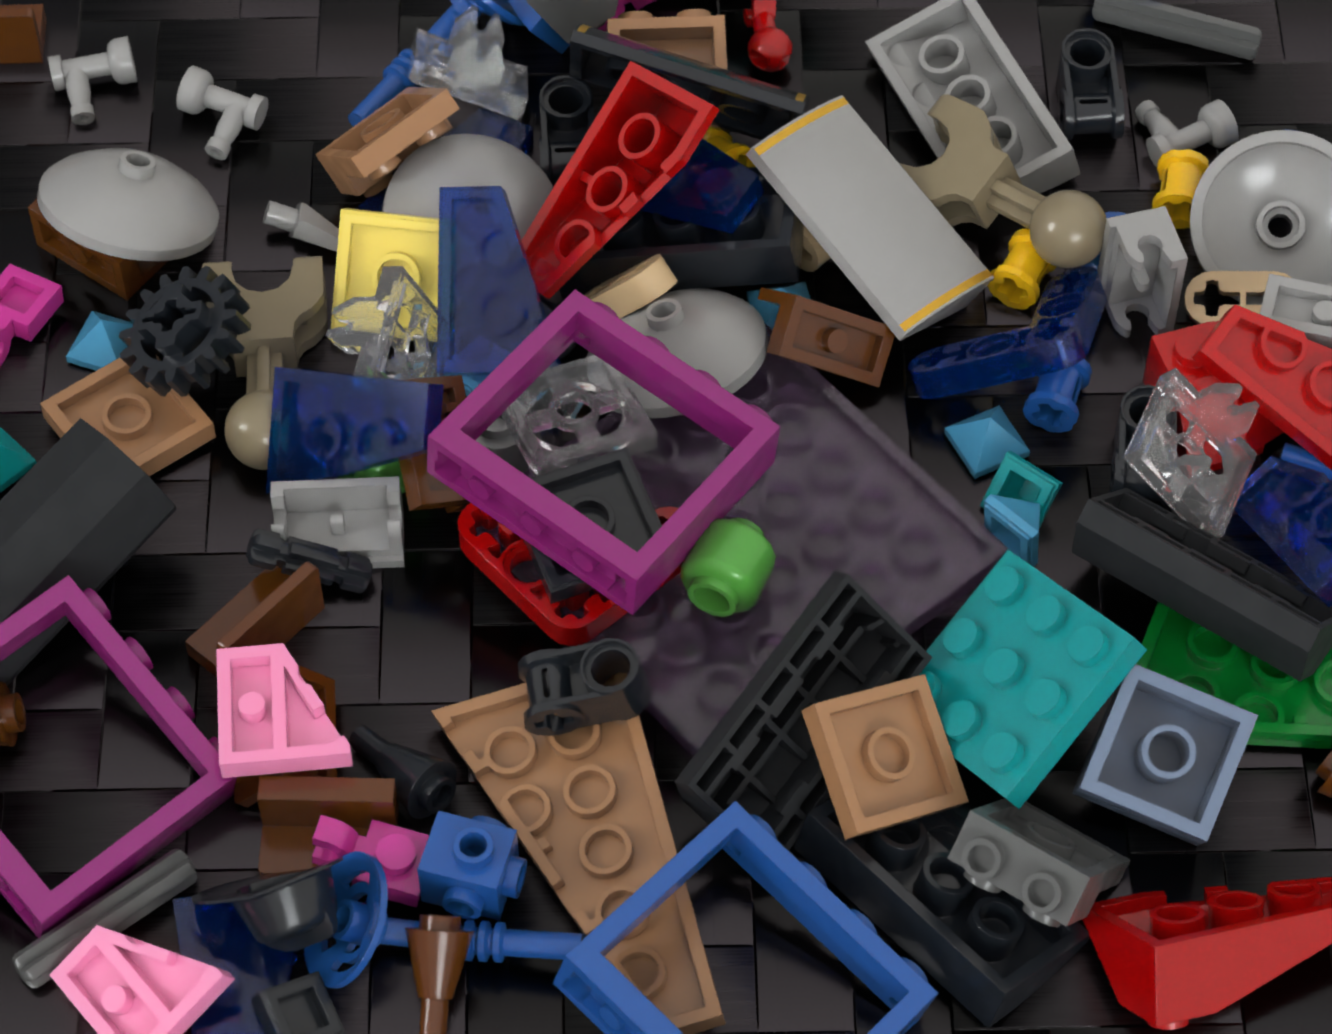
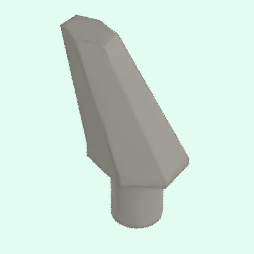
M271 200L268 202L263 216L264 224L289 231V237L337 252L339 228L310 206L301 202L297 205V208H293Z

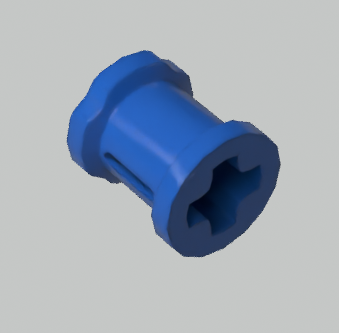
M1053 349L1044 352L1039 357L1036 367L1039 380L1035 392H1032L1025 401L1023 413L1025 418L1034 426L1041 427L1049 432L1062 433L1070 431L1073 425L1077 423L1080 413L1076 405L1080 390L1089 385L1092 369L1090 364L1078 354L1067 350Z

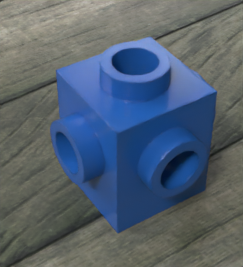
M438 811L417 868L421 901L442 906L450 914L460 916L463 919H477L482 916L500 921L507 897L515 899L519 897L527 871V859L519 857L517 830L507 828L502 822L487 816H475L470 819Z

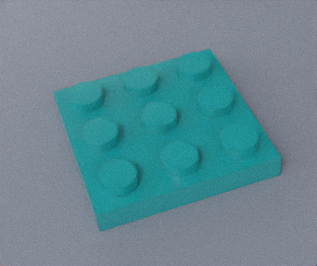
M1008 549L927 649L926 652L932 659L920 675H926L954 759L1020 809L1147 649L1135 637Z

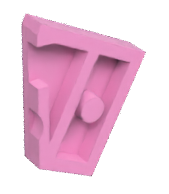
M284 643L216 649L219 767L222 778L353 767L350 743L344 735L340 736L326 715L324 704L313 687L305 683L301 677L299 666Z
M98 925L50 974V977L97 1034H184L235 980L228 971Z

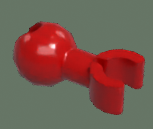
M751 0L752 9L743 10L745 25L753 27L754 35L748 42V57L758 70L768 73L780 71L788 64L793 44L789 36L783 30L776 27V0Z

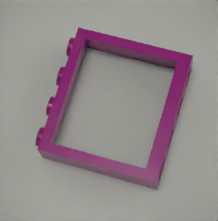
M575 289L428 435L427 472L625 611L634 615L685 560L709 525L714 520L723 518L772 466L775 461L781 426L773 422L771 417L762 408L746 404L722 388L719 382L708 372L695 370L671 354L668 348L657 338L644 336L620 320L610 307L603 303L592 301ZM574 341L734 448L638 552L476 441Z
M69 575L0 623V662L66 616L201 778L51 891L0 830V893L37 938L94 902L232 797L237 777L222 778L219 767L218 738L213 736L207 740L192 722L195 718V713L186 698L173 686L166 690L150 672L153 669V664L143 647L132 637L123 640L108 622L112 619L111 614L100 596L91 588H86L82 591Z

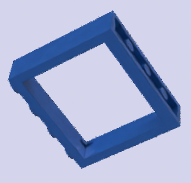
M736 801L566 954L553 981V984L604 1034H683L604 956L715 854L723 849L891 1009L867 1034H905L922 1017L938 994L928 984L926 975L917 964L908 958L900 957L877 935L874 925L863 913L855 909H849L827 888L824 878L817 869L806 862L797 860L777 841L773 829L766 821L757 815L749 814Z

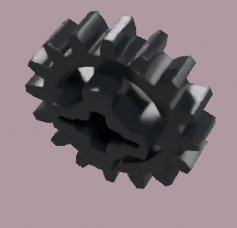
M189 266L182 267L179 279L174 282L166 274L160 276V289L156 293L144 289L140 293L142 300L145 302L141 309H129L126 313V316L134 324L133 327L119 332V338L128 346L120 353V358L130 367L129 372L146 388L151 387L160 396L165 397L171 389H174L181 397H185L189 393L191 383L195 381L204 389L210 387V373L217 369L219 372L227 374L230 367L225 359L229 353H243L245 349L236 338L237 335L251 330V324L243 316L250 309V306L240 295L241 291L223 273L218 276L208 266H204L198 275ZM211 302L214 304V307L208 308L206 303ZM162 354L163 361L157 360L156 355Z

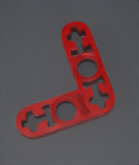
M472 503L468 504L461 511L458 518L460 548L465 556L557 643L567 646L582 645L594 639L628 613L597 590H593L594 595L590 598L589 592L551 604L541 579L536 582L527 583L519 581L511 573L517 564L524 561H532L524 539ZM669 506L656 509L655 511L661 524L663 525L678 508ZM483 526L487 530H492L498 526L499 541L505 548L502 554L500 553V543L491 534L484 532L476 536L477 527ZM682 563L660 585L658 589H660L671 579H673L675 576L681 573ZM566 606L569 610L576 611L583 606L584 617L578 619L575 615L568 614L561 618L560 608Z

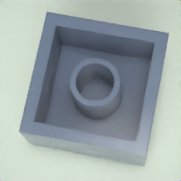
M1135 664L1112 694L1072 794L1195 846L1201 845L1209 839L1258 715Z

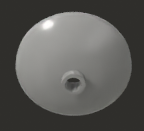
M1265 131L1241 139L1213 160L1197 185L1190 211L1191 241L1196 257L1204 272L1276 271L1286 273L1294 279L1332 286V143L1313 134L1301 131ZM1275 218L1286 219L1291 226L1290 234L1282 238L1273 236L1268 229L1269 222ZM1264 295L1246 296V305H1262ZM1229 296L1239 302V296Z
M454 134L422 145L400 164L386 190L382 212L465 221L458 306H460L481 263L491 265L503 271L553 189V185L539 165L513 145L485 135ZM474 198L483 199L489 205L490 210L487 212L476 211L471 206L470 200Z
M106 148L72 154L56 162L43 173L37 192L38 207L42 215L58 232L86 248L123 259L169 261L194 255L205 249L213 241L219 223V210L214 199L194 176L160 156L136 149Z
M696 288L666 292L651 303L620 319L644 336H652L660 340L671 354L695 370H703L711 374L721 387L731 394L738 391L756 374L767 354L768 334L764 320L758 310L747 301L718 290ZM588 351L585 361L586 377L593 395L601 404L617 413L639 418H665L683 415Z

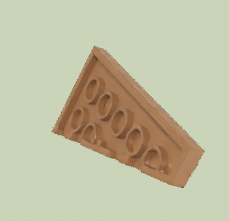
M628 673L612 675L606 680L604 686H614L626 679ZM526 683L432 710L431 712L437 724L509 828L517 830L518 841L585 937L678 853L640 715L628 720H617L577 728L572 732L561 735H536L526 730L523 714L529 708ZM685 882L604 957L683 1034H695L726 1025L687 883Z

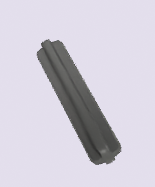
M1095 0L1092 10L1093 18L1096 21L1247 60H1252L1256 57L1262 40V31L1257 27L1151 0Z
M180 848L172 849L15 953L12 960L19 976L31 989L40 987L52 979L50 974L96 925L121 933L194 884L198 876L191 859Z

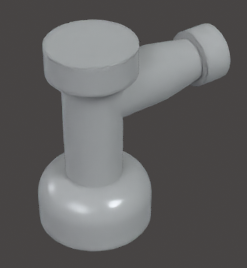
M128 36L112 39L107 45V52L62 60L60 55L48 57L55 91L67 89V95L72 106L70 108L72 122L77 125H86L95 120L94 107L91 104L89 79L112 75L113 79L120 84L137 82L136 69Z
M193 65L188 68L181 80L176 105L178 110L189 114H199L206 107L223 113L217 123L214 136L210 137L205 146V151L215 159L225 160L231 150L230 145L240 133L243 125L255 131L261 127L267 114L269 100L267 97L256 93L250 98L214 85L213 77L209 71Z
M1220 99L1204 105L1198 113V121L1180 130L1161 113L1159 107L1152 100L1143 101L1134 112L1137 120L1146 126L1152 135L1147 138L1146 147L1156 167L1162 154L1170 150H1193L1206 143L1215 148H1225L1239 139V130L1235 117L1230 108Z

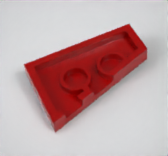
M1235 304L1225 312L1192 358L1332 471V349L1307 339L1303 331Z

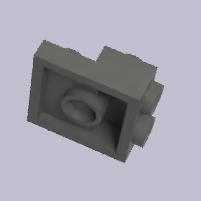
M1005 798L970 810L947 858L964 868L965 872L963 875L972 884L992 893H1000L1002 890L1023 901L1022 909L1027 915L1052 927H1060L1061 924L1067 927L1087 917L1099 892L1119 884L1130 862V859L1032 804L1025 802L1018 809Z

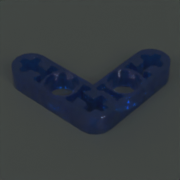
M1086 266L1074 268L1058 274L1049 280L1044 288L1030 326L939 346L913 358L908 364V369L918 396L923 399L941 398L1061 371L1082 361L1089 352L1107 301L1098 270L1094 267Z

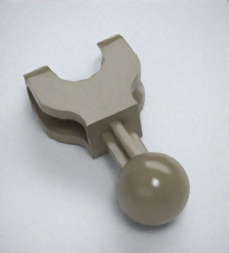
M948 94L941 95L927 114L933 118L936 132L941 141L947 144L944 154L932 164L920 167L899 164L949 224L953 227L960 223H974L987 229L998 214H1001L1028 228L1030 240L1035 251L1044 261L1053 266L1076 268L1086 265L1095 259L1102 250L1106 215L1101 205L1093 197L1081 191L1062 190L1045 197L1022 185L1009 155L1003 152L985 112L979 107Z
M322 256L294 258L289 279L278 288L264 292L246 290L236 283L232 272V262H205L202 268L208 266L218 276L223 273L241 291L240 295L250 306V309L243 316L251 324V330L237 335L236 338L245 349L243 353H229L234 360L237 377H246V395L239 398L227 414L224 427L227 445L231 453L248 467L258 470H272L282 467L299 453L305 438L303 415L299 407L289 397L284 395V375L299 374L300 357L305 351L315 346L328 331L327 293ZM207 302L206 306L208 308H213L214 304L211 302Z

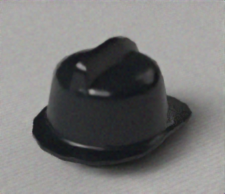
M343 857L333 859L310 869L259 875L218 885L192 896V904L204 905L231 902L258 942L283 952L297 951L331 938L337 932L338 921L336 912L338 902L331 866L343 861Z

